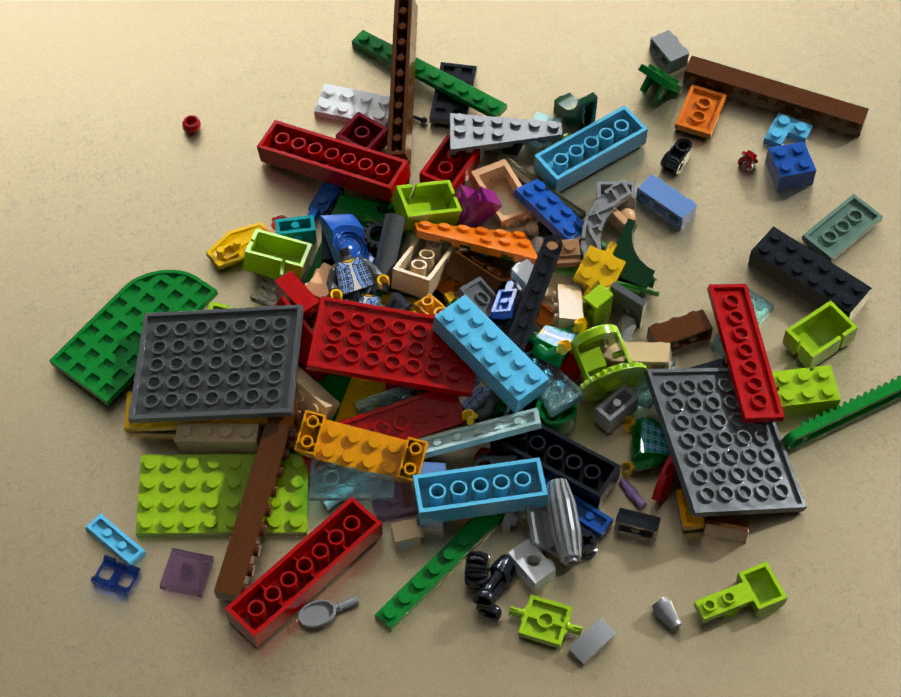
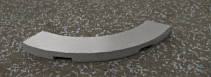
M624 179L606 189L590 207L582 226V258H584L590 245L602 250L601 233L606 220L619 205L632 198L633 194Z

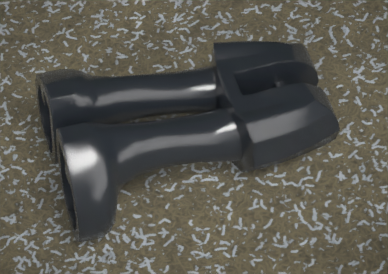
M507 554L501 555L489 568L491 576L481 589L475 593L472 599L473 603L477 604L476 610L484 617L494 621L499 620L502 615V610L495 604L496 598L505 587L510 586L516 573L512 558Z

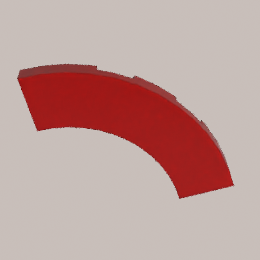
M671 454L664 464L651 499L655 501L667 498L671 484L676 476Z

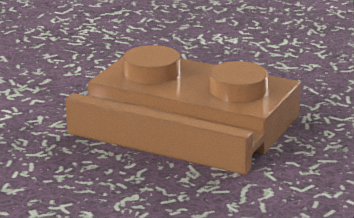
M579 239L562 240L563 247L555 268L579 267L581 264ZM539 241V248H541L543 241ZM553 241L547 243V247L551 250L558 248L557 243Z

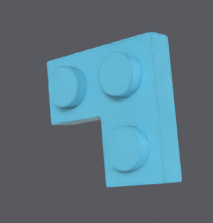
M778 112L764 137L763 143L773 147L781 146L784 144L787 136L800 142H806L813 126Z

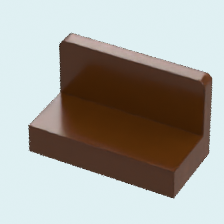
M706 516L703 535L746 543L749 533V521L726 516Z

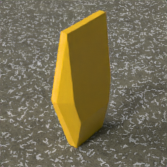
M262 221L230 230L206 252V256L218 270L243 262L245 250L251 241L255 229L270 232V230Z

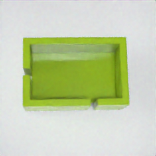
M450 180L416 183L414 190L413 184L397 185L391 198L396 214L406 218L403 231L413 230L414 222L428 221L433 224L447 223L449 225H456L462 212L457 197H454L455 192Z
M255 229L251 241L245 250L242 270L275 279L292 271L301 281L310 260L312 244Z
M830 300L786 329L782 344L793 355L798 354L797 359L806 368L809 367L811 370L836 353L838 348L842 349L854 341L858 327Z
M831 365L813 367L812 371L808 367L772 372L784 418L822 414L823 411L828 413L829 408L835 410L836 405L840 404L841 398Z

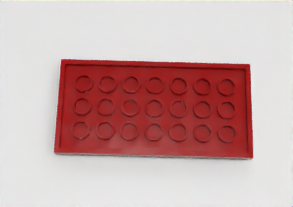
M321 296L307 370L472 398L476 374L432 330L435 315Z

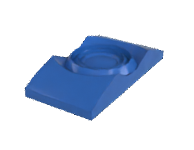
M353 214L321 215L319 217L335 263L341 262L338 250L349 247L352 258L361 255L375 264V258L368 251L365 244L364 228Z

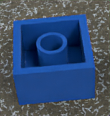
M804 141L768 148L765 164L777 191L813 185L817 170Z

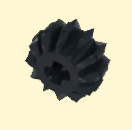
M471 551L468 553L464 572L466 586L478 588L486 583L490 568V556L488 553L483 551Z

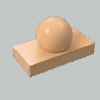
M616 208L610 214L607 221L621 234L628 218L636 220V215L630 208H623L620 211Z

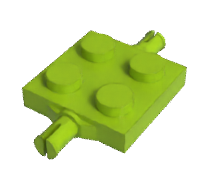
M532 594L524 609L511 606L508 614L521 618V626L518 632L519 637L559 649L568 632L581 636L583 627L570 624L572 606Z

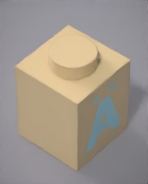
M416 518L390 523L391 536L396 552L421 546V538L424 537L422 526L417 525Z

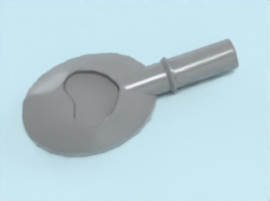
M356 596L335 604L328 600H316L306 604L300 610L298 619L303 627H322L332 621L337 612H342V610L358 605L359 602Z

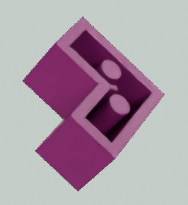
M460 184L454 190V197H457L462 209L459 217L461 225L471 228L480 227L502 207L496 193L480 186L475 191Z

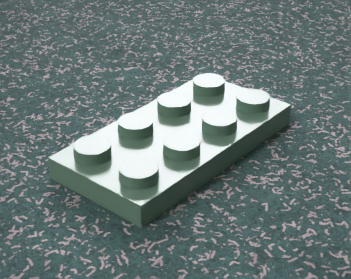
M853 194L803 234L802 241L822 257L832 262L880 223L883 216Z

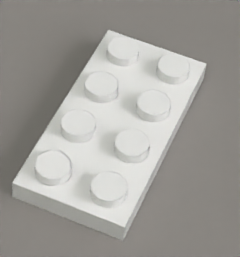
M324 84L314 110V115L349 122L357 112H360L387 127L389 122L390 96Z

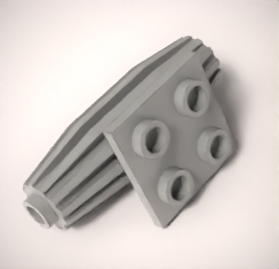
M556 478L547 482L546 485L548 493L547 511L538 510L531 505H527L526 520L529 524V537L532 545L559 557L562 564L571 567L577 565L578 561H581L582 533L576 502L568 481L563 478Z

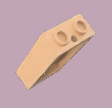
M506 159L471 171V184L475 191L480 186L486 188L485 184L503 177L507 178L514 191L522 186ZM526 207L506 216H503L499 209L491 216L498 229L515 228L536 219Z

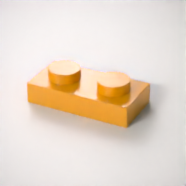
M676 489L675 494L683 531L704 529V517H692L683 489Z

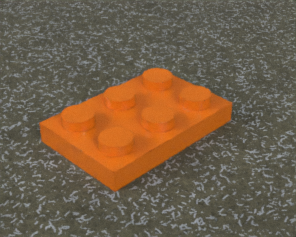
M692 84L674 129L710 139L725 104L727 94Z

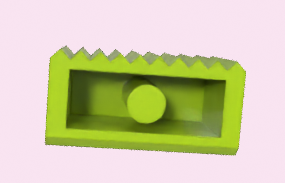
M599 284L583 297V317L586 318L590 328L610 319L614 295L609 288H605L602 284Z

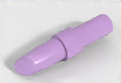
M622 476L619 483L626 491V494L630 499H633L640 509L645 508L647 503L638 494L636 488Z

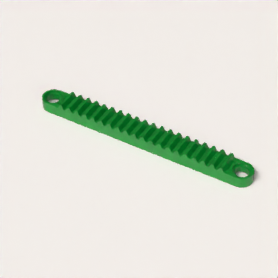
M899 375L896 380L891 379L890 383L884 382L883 387L878 385L876 390L871 388L869 393L865 391L863 396L857 395L856 399L850 398L849 403L844 401L842 406L836 405L835 410L829 408L828 413L823 411L821 416L816 414L814 419L808 418L807 423L802 421L800 427L788 432L783 437V443L787 449H795L900 399L901 376Z

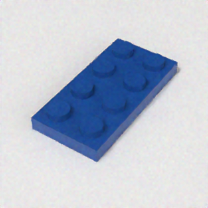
M536 179L515 189L512 195L555 236L557 235L561 240L581 239L584 221L571 208L567 207L557 195L552 193L543 182Z

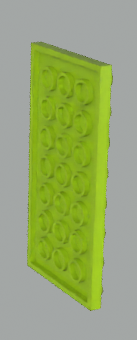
M256 454L141 455L136 536H231ZM290 454L289 459L284 461L285 473L283 479H279L277 484L279 486L278 496L273 498L271 504L273 505L271 518L267 517L266 525L268 527L266 536L307 535L309 474L302 454Z

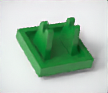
M650 63L648 66L641 64L638 69L647 75L640 88L642 92L646 93L654 81L661 84L654 98L656 101L661 102L669 90L680 93L683 88L678 85L679 80L667 75L663 70Z

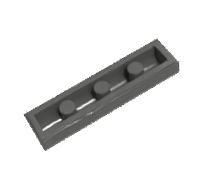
M393 213L385 214L374 264L382 274L389 277V286L383 282V289H379L376 282V285L373 287L378 293L383 295H389L392 272L396 265L406 220L404 216Z

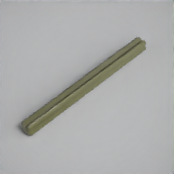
M503 153L496 157V162L506 159L516 177L526 184L539 179ZM544 183L581 220L585 218L586 211Z

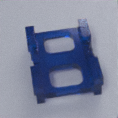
M104 555L101 566L90 580L94 585L102 588L105 587L106 589L109 588V590L128 598L138 577L141 576V569L130 564L126 566L123 563H117V559ZM104 567L114 569V573L108 580L99 577ZM124 574L134 577L129 587L118 584Z

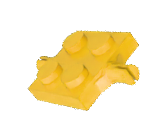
M610 241L606 251L591 245L589 246L573 277L574 282L586 289L582 300L584 296L599 284L610 289L612 283L617 282L626 262L613 255L617 247L616 243L613 244Z

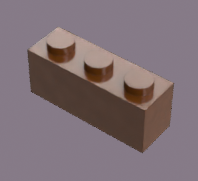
M702 309L691 311L681 317H673L662 323H654L648 327L646 339L648 342L670 343L671 352L711 339L713 327Z

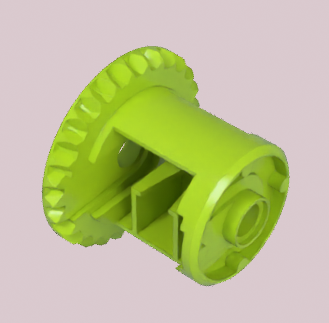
M603 324L592 327L578 334L570 343L572 353L584 380V383L577 390V396L581 401H596L608 398L624 384L631 388L645 378L646 365L641 362L633 363L616 325ZM617 343L620 351L612 353V357L616 359L622 356L624 363L607 368L599 346L603 345L604 347L607 345L610 347Z

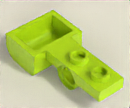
M764 562L739 572L736 578L737 585L694 601V607L702 622L706 623L721 616L725 618L731 617L748 605L751 606L756 617H759L782 607L787 602L788 597L768 562Z

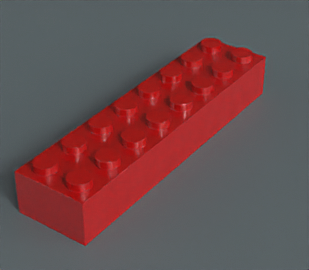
M274 120L257 145L261 162L391 202L395 187L397 185H405L411 176L408 160Z
M350 497L225 608L227 620L258 648L383 535L382 522L354 497Z

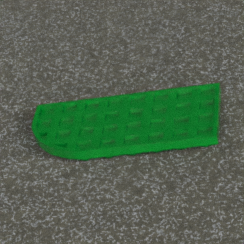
M159 270L141 275L127 283L49 361L52 366L109 406L135 378L144 313L203 310L218 295V292L197 276L185 271Z

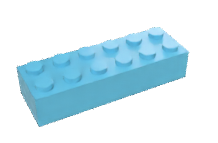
M624 105L534 155L533 170L547 185L557 192H561L646 144L648 128Z
M466 295L434 316L432 330L515 414L546 391L549 377Z
M540 457L413 475V491L419 525L526 510L527 505L543 508L546 507L548 498Z

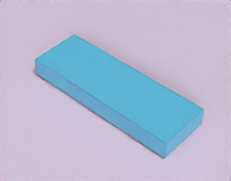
M101 513L85 527L90 535L130 569L146 555L143 548Z

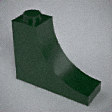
M569 92L554 100V113L558 118H562L563 124L573 134L595 122L598 97L592 92L580 99H576Z
M628 218L616 243L617 247L613 252L615 257L626 262L618 281L647 289H654L658 280L656 272L646 266L637 256L634 250V234L637 225L635 220Z

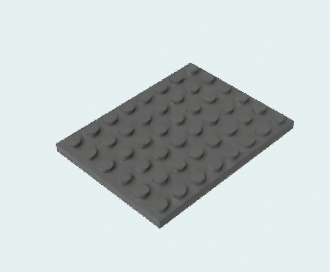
M284 305L144 313L128 417L129 422L132 424L293 416L304 312L303 306Z
M728 368L647 369L644 376L692 517L802 512L807 508L776 422L743 423Z

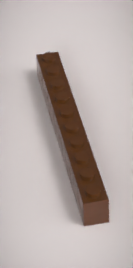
M395 0L387 154L408 160L409 165H411L418 6L415 0Z
M693 55L684 72L683 83L690 86L693 84L727 94V97L859 137L869 110L862 106Z
M294 401L293 416L267 418L214 589L216 598L234 601L250 586L247 583L249 577H253L256 565L254 560L255 557H259L261 552V537H265L267 533V517L271 518L273 513V505L271 504L273 498H277L279 493V486L277 484L279 479H283L285 473L284 461L288 460L290 456V441L295 440L296 422L301 420L302 410H300L299 402Z

